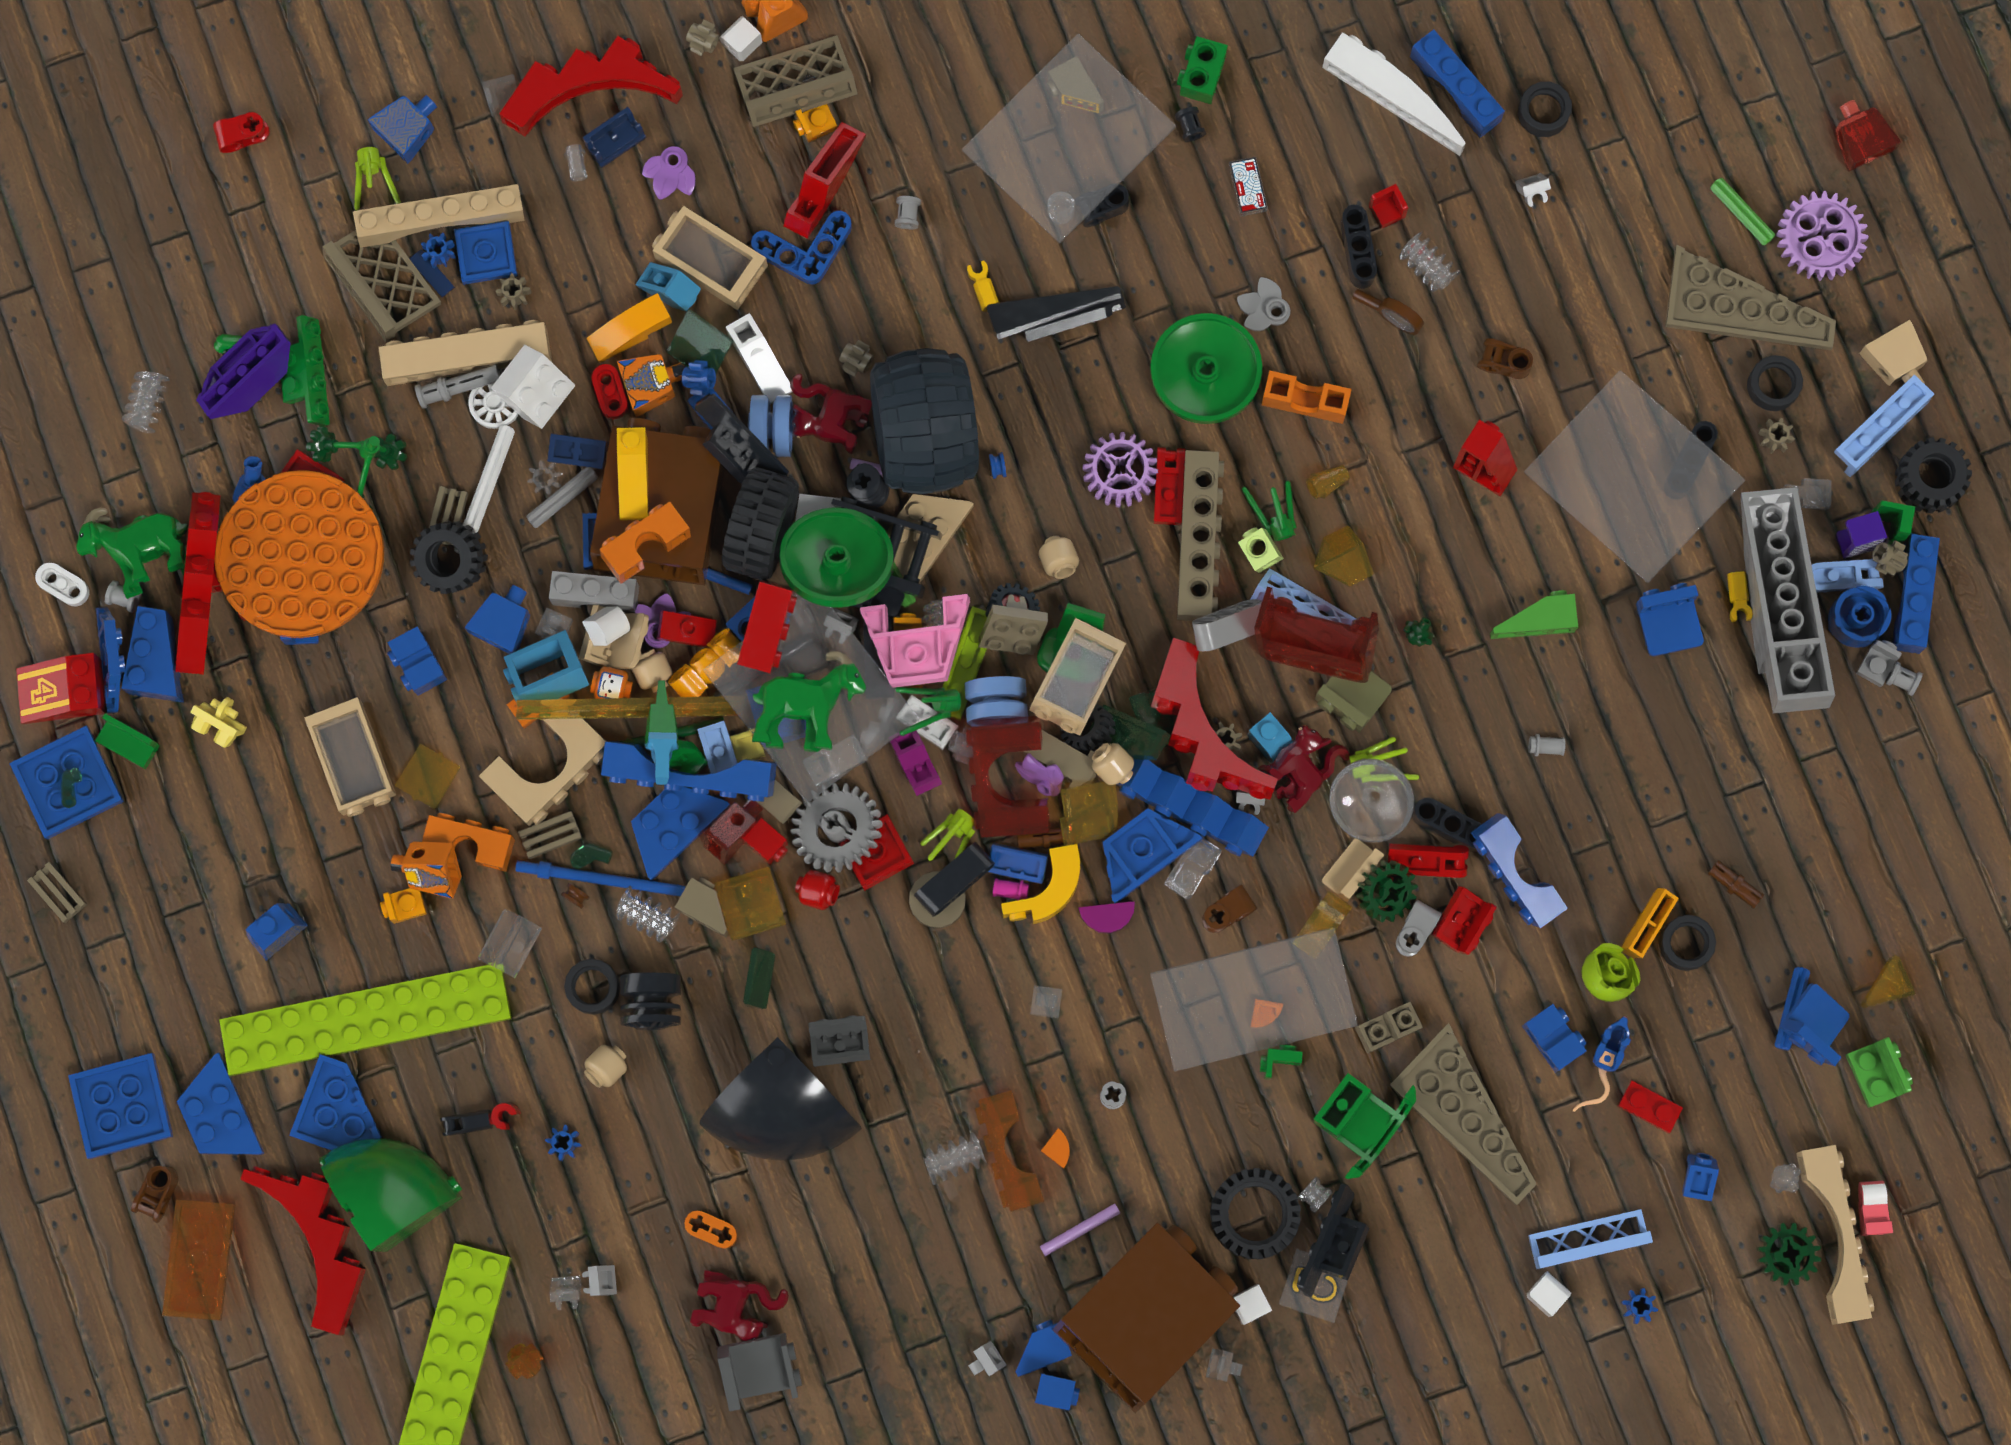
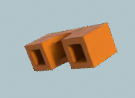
M1269 370L1262 406L1343 424L1351 394L1350 388L1324 383L1320 387L1309 386L1296 380L1297 376Z
M671 502L664 506L659 504L642 521H633L626 527L624 533L618 537L612 536L604 541L602 548L599 550L603 561L620 584L644 569L643 559L637 553L639 546L643 542L649 540L657 541L669 552L691 537L690 528Z
M438 813L437 817L429 815L422 842L453 843L455 849L456 845L461 841H475L478 847L475 862L478 865L507 871L515 842L514 837L509 835L508 829L493 826L492 830L481 828L482 823L465 819V823L454 821V816L444 813Z

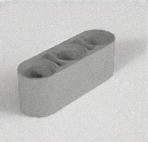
M1258 599L1246 600L1192 621L1198 651L1215 650L1266 630L1262 601Z

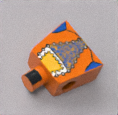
M660 354L617 361L635 416L638 417L675 397L671 383L682 380L684 369L682 362L666 367Z
M412 842L408 847L406 855L394 854L391 859V870L405 873L408 886L411 889L454 898L462 875L453 843Z

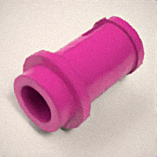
M995 878L993 887L994 897L999 896L1018 900L1028 898L1029 884L1024 883V880H1021L1019 883Z

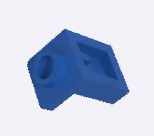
M1705 1153L1688 1154V1168L1682 1194L1684 1197L1712 1202L1719 1172L1717 1160Z

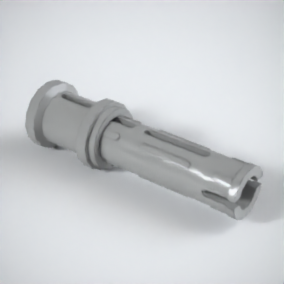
M494 364L493 366L448 380L440 377L437 378V382L424 386L420 384L415 385V391L419 404L424 409L427 408L428 404L437 401H450L452 395L495 383L500 377V372L497 365Z

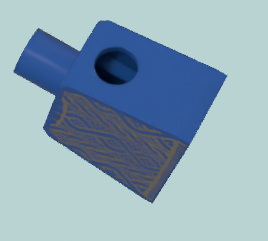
M427 95L416 105L406 96H402L371 116L368 122L371 128L408 164L433 133L434 127L427 116L437 106Z
M276 903L246 928L248 940L267 961L308 925L291 904Z

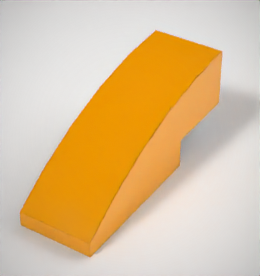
M656 293L613 318L586 339L598 362L601 363L648 339L649 334L671 324L672 320L659 294Z

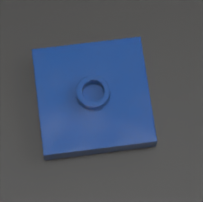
M509 221L454 229L463 285L508 278L511 273L514 276H518Z

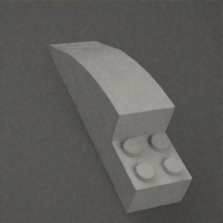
M1798 488L1742 492L1741 511L1744 560L1749 606L1753 613L1751 619L1758 674L1766 673L1772 712L1783 713L1830 708L1835 697Z

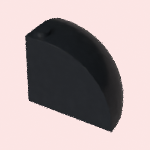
M778 1037L724 1089L704 1113L699 1123L711 1136L736 1151L757 1158L780 1161L803 1159L826 1152L849 1140L862 1129L838 1100Z

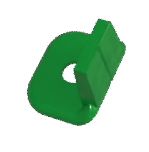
M1068 603L1059 627L1049 630L1042 641L1037 654V663L1040 668L1048 673L1075 618L1104 632L1106 614ZM1080 647V660L1071 661L1064 656L1055 676L1081 684H1091L1100 679L1107 660Z

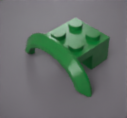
M1347 1073L1315 1116L1314 1124L1361 1157L1345 1176L1346 1179L1361 1177L1396 1133L1416 1102V1089L1414 1085L1406 1093L1398 1109L1395 1111L1373 1095L1371 1089Z

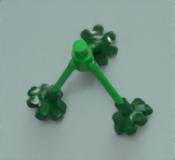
M319 426L317 431L312 430L310 433V438L313 442L306 444L308 452L315 451L313 460L315 462L322 461L323 463L329 462L331 454L337 453L338 448H357L360 456L364 458V465L357 492L363 499L365 497L363 491L373 458H378L376 465L379 468L383 469L388 464L391 470L399 468L398 460L405 462L407 459V454L401 452L406 447V443L404 440L396 441L397 436L395 434H388L386 440L382 437L371 436L365 439V441L338 442L333 432H328L327 427Z

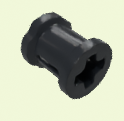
M1188 107L1175 114V119L1180 122L1184 133L1182 136L1184 142H1192L1206 135V131L1202 128L1197 115L1199 113L1198 107Z

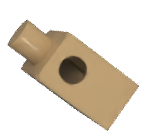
M1910 320L1865 345L1861 350L1860 355L1887 385L1891 386L1900 380L1906 383L1913 375L1917 376L1925 384L1917 370L1925 365L1927 356Z

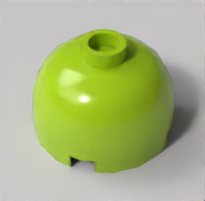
M1602 943L1585 958L1581 970L1582 979L1588 991L1599 1000L1605 1002L1620 1001L1635 991V988L1640 983V972L1632 957L1627 959L1621 953L1624 949L1612 943Z

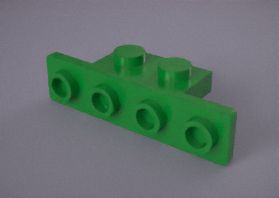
M300 315L296 317L299 343L290 345L287 374L281 378L283 403L294 404L305 400L307 422L328 426L330 425L319 320Z

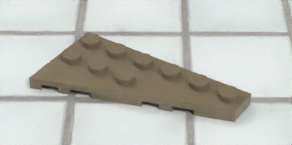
M1676 245L1665 327L1831 350L1833 348L1836 320L1806 306L1802 307L1791 302L1781 294L1777 295L1764 289V286L1727 268L1722 269L1708 262V259L1702 256L1697 257L1685 251V248Z
M1448 1023L1389 1086L1404 1099L1406 1093L1414 1085L1416 1089V1102L1413 1109L1516 1206L1535 1187L1536 1182L1521 1154L1517 1151L1509 1132L1504 1127L1491 1099L1476 1072H1474L1462 1046H1460Z

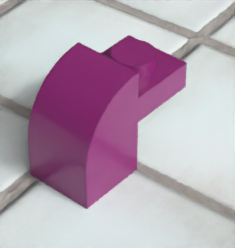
M917 730L904 736L898 733L889 737L896 757L916 796L942 784Z

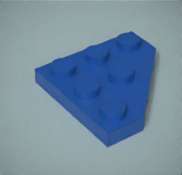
M321 1054L319 1055L289 1136L329 1150L358 1140L382 1138L349 1064Z

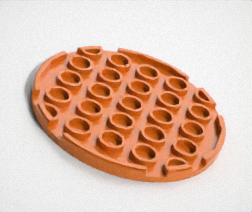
M289 471L275 474L271 478L254 484L238 497L237 502L226 513L216 540L215 569L226 599L249 623L265 632L281 637H314L331 632L349 622L371 599L378 586L384 564V540L373 510L359 493L337 478L320 472Z

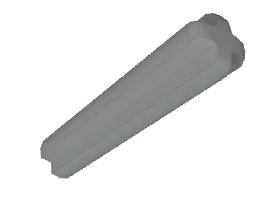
M591 467L583 469L526 516L529 523L534 528H538L595 482L598 478L595 471Z

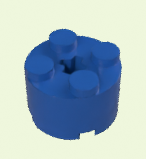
M1857 586L1845 591L1832 604L1829 610V632L1846 646L1854 648L1867 647L1875 642L1889 627L1892 614L1886 601L1887 599L1880 591L1869 586ZM1857 612L1862 614V621L1857 619V615H1855Z

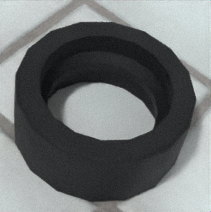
M1538 82L1531 85L1524 92L1518 106V118L1522 127L1537 137H1551L1558 134L1566 127L1572 112V101L1568 92L1553 82ZM1548 95L1555 98L1561 106L1559 118L1551 124H1542L1535 121L1529 113V104L1534 97Z
M1777 355L1763 358L1751 371L1747 382L1750 398L1757 406L1768 411H1780L1788 408L1795 402L1803 388V376L1800 368L1787 357ZM1779 368L1790 377L1791 390L1785 397L1772 399L1760 390L1759 377L1765 370Z
M1679 916L1669 922L1660 934L1659 947L1661 955L1675 969L1684 971L1698 969L1707 963L1715 952V933L1709 923L1698 916ZM1684 926L1694 927L1702 934L1704 948L1695 959H1682L1672 950L1671 937L1678 928Z
M587 959L571 967L565 978L564 989L566 997L573 1007L583 1013L595 1015L606 1012L615 1004L619 997L620 982L610 965L601 960ZM589 970L600 971L609 982V990L606 997L600 1002L593 1004L582 1001L577 995L575 988L579 976Z

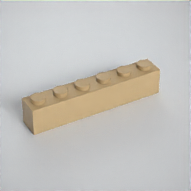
M529 320L525 321L523 325L514 327L511 324H502L496 326L494 330L485 331L482 328H475L469 330L467 334L461 335L449 332L442 334L441 338L417 337L413 339V342L408 343L390 341L386 343V346L379 347L382 377L386 385L391 386L440 377L464 375L493 366L494 364L497 365L498 369L507 368L524 344L542 353L552 361L548 330L544 322Z

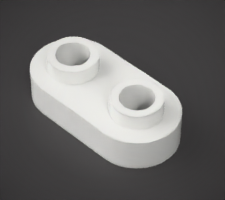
M45 563L38 568L35 579L44 591L70 606H80L87 601L89 587L82 579L55 563ZM56 575V580L53 583H48L49 576ZM78 588L80 590L79 595L72 597V591Z

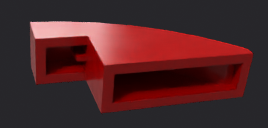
M844 122L840 123L805 171L800 194L788 209L783 227L808 239L845 179L865 139V133Z

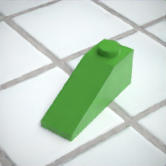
M1564 590L1551 592L1550 596L1542 598L1494 627L1490 633V638L1499 639L1575 633L1578 628L1575 594H1567V591Z

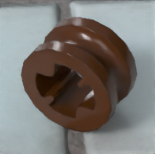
M568 883V890L562 892L561 896L582 909L584 907L583 901L588 900L590 897Z

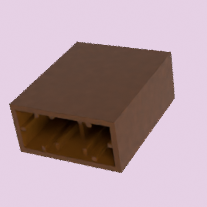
M642 418L628 420L627 427L612 425L590 550L594 570L612 572L601 558L599 549L602 548L604 541L612 536L618 537L626 531L625 529L630 523L635 521L620 520L617 428L645 427L648 442V516L655 506L659 504L664 506L671 502L689 526L691 537L669 552L657 541L649 540L643 542L639 546L637 553L643 559L644 569L634 576L705 586L725 467L702 445L711 430L699 426H688L683 429L682 435L660 432V424Z
M1158 1222L1052 1329L1134 1413L1141 1409L1241 1306L1233 1298L1238 1292L1235 1282L1216 1266H1213L1207 1272L1191 1256L1197 1250L1192 1239L1179 1227L1171 1225L1165 1230Z

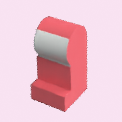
M1884 1181L1859 1182L1858 1209L1861 1236L1893 1233Z

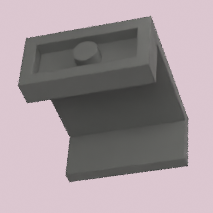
M786 1333L717 1347L718 1363L729 1411L741 1409L740 1399L786 1389L791 1390L792 1399L798 1398L797 1387L802 1386V1379L799 1368L794 1369L792 1360L797 1359L794 1343H788Z

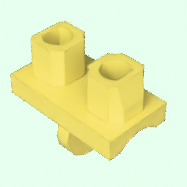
M226 697L222 702L214 698L210 705L206 702H203L200 706L194 705L190 712L195 715L191 729L201 734H207L211 725L219 730L214 741L224 748L229 747L237 736L243 735L247 727L235 720L239 712L232 709L234 700Z

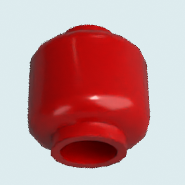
M810 870L804 877L800 876L798 878L795 891L799 893L801 904L819 910H826L829 906H833L836 903L840 886L836 883L834 876Z

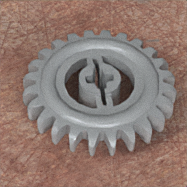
M833 783L832 792L830 793L822 785V796L811 791L814 801L810 802L803 798L802 801L807 808L805 810L797 808L796 812L801 818H792L793 824L799 827L790 830L793 836L799 837L792 840L794 846L800 847L797 849V854L805 856L804 861L806 864L814 862L813 867L815 869H820L824 865L825 872H830L832 867L835 866V870L839 873L842 871L843 865H846L848 870H851L853 867L852 862L854 861L861 865V856L869 858L871 854L868 849L878 847L873 839H878L882 836L876 830L881 828L883 823L881 820H876L881 816V812L879 809H875V800L868 801L869 794L867 792H863L860 796L858 786H855L850 793V787L847 783H844L842 791L839 790L836 783ZM838 810L847 811L855 817L857 823L856 830L851 829L844 815ZM818 827L823 829L832 842L840 843L847 839L850 842L839 847L826 846L818 838Z

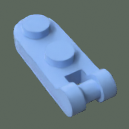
M1873 559L1812 564L1816 592L1847 591L1857 586H1869L1877 590L1884 588L1883 579L1880 578L1879 571L1875 569L1878 563L1873 561ZM1861 570L1868 571V579H1862Z

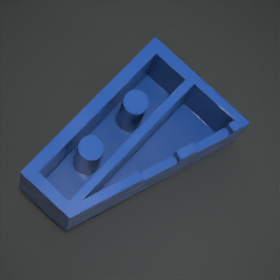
M137 606L121 688L129 695L184 703L180 685V672H175L177 647L173 617L165 610Z

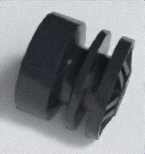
M655 972L621 975V995L633 998V1003L621 1005L622 1012L633 1013V1015L621 1017L622 1026L633 1027L637 1030H663L668 1027L681 1025L680 1016L668 1015L670 1012L681 1010L679 1004L668 1002V998L681 995L680 975Z

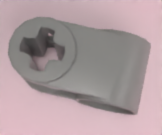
M1416 900L1396 939L1397 951L1406 957L1416 955L1432 933L1442 913ZM1409 936L1414 938L1411 947L1406 946V939Z

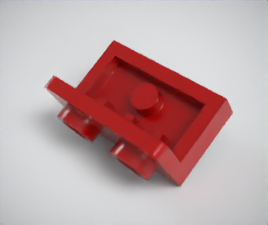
M1458 886L1430 935L1453 951L1469 955L1478 946L1479 938L1485 927L1493 920V913L1497 906L1483 901L1465 887Z

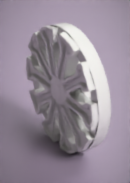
M494 383L487 385L489 387L488 393L483 390V386L472 389L469 396V409L473 418L480 425L490 429H499L501 425H509L516 420L518 413L515 411L511 413L505 407H511L491 389ZM480 394L484 399H475V396ZM475 406H484L477 411L474 409ZM501 412L505 416H507L508 419L502 421ZM487 413L485 420L480 419V416ZM495 414L497 422L491 423V420Z

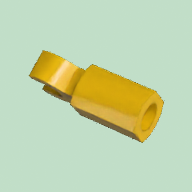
M983 260L981 261L982 272L974 273L971 265H968L967 273L969 278L975 281L973 287L982 311L987 312V305L999 303L991 279L987 278L988 266Z
M1746 572L1728 573L1730 603H1733V608L1729 614L1730 620L1735 622L1737 620V611H1743L1746 615V621H1750L1753 613L1751 607L1747 605L1749 594Z

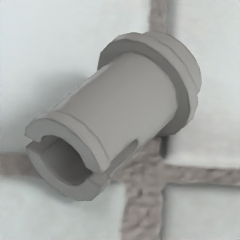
M1539 734L1530 736L1529 753H1534V756H1539V754L1564 756L1565 738L1540 737Z

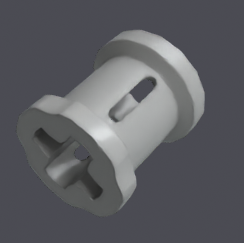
M913 196L897 197L896 203L899 204L895 227L909 230L917 229L919 225L917 211L918 206L921 205V199Z
M115 580L109 584L105 594V604L123 606L131 613L136 610L141 599V594L127 599L123 586L119 585V582Z
M1896 661L1887 677L1886 684L1898 686L1908 691V695L1912 696L1922 679L1923 673L1912 672L1902 667L1901 663Z
M1111 1081L1103 1086L1100 1100L1106 1108L1117 1109L1125 1102L1126 1090L1122 1084ZM1112 1088L1114 1092L1119 1090L1121 1094L1118 1095V1102L1105 1098L1108 1096V1089Z

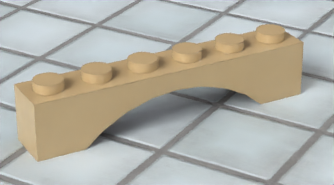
M518 184L353 211L360 248L387 244L410 234L440 227L524 221Z
M1836 1145L1797 1152L1802 1182L1812 1189L1823 1202L1832 1218L1837 1234V1269L1833 1283L1826 1295L1832 1325L1872 1318L1871 1312H1874V1302L1871 1294L1867 1295L1865 1283H1868V1274L1864 1265L1861 1266L1859 1254H1862V1245L1859 1237H1855L1853 1225H1856V1217L1853 1208L1848 1206L1847 1197L1850 1196L1848 1181L1846 1179L1843 1180L1841 1168H1844L1842 1153L1837 1151Z

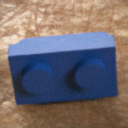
M1680 583L1671 586L1670 591L1649 590L1644 592L1643 596L1637 601L1636 607L1650 656L1654 657L1696 648L1703 644L1704 639L1694 604L1695 599L1699 596L1696 585L1687 586V583Z
M1811 983L1779 1028L1789 1036V1040L1794 1045L1804 1049L1808 1053L1807 1056L1818 1065L1826 1063L1836 1066L1841 1056L1830 1045L1849 1020V1013L1819 985Z

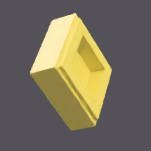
M755 729L730 736L738 763L744 759L765 757L761 742H752Z

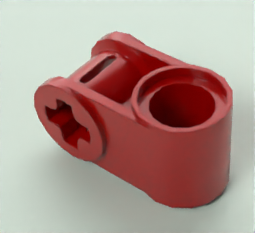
M255 112L221 119L213 124L221 153H231L247 146L262 143L268 138L270 133L268 124ZM258 124L255 126L256 130L252 132V130L254 129L253 125Z

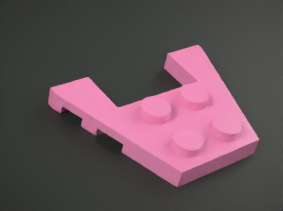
M968 594L942 597L943 625L889 632L888 608L885 604L860 607V612L868 627V632L874 642L877 654L892 688L948 681L970 603Z

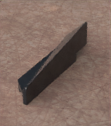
M1118 286L987 305L992 329L997 339L1022 332L1027 342L1107 318L1113 315L1112 312L1126 308L1122 291Z

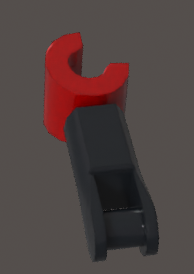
M501 1103L493 1108L492 1113L487 1109L440 1118V1122L443 1121L445 1133H442V1135L452 1136L493 1128V1124L501 1130H509V1123L503 1120L502 1114L507 1111L510 1115L521 1114V1111L512 1103ZM461 1118L463 1129L456 1130L455 1119Z

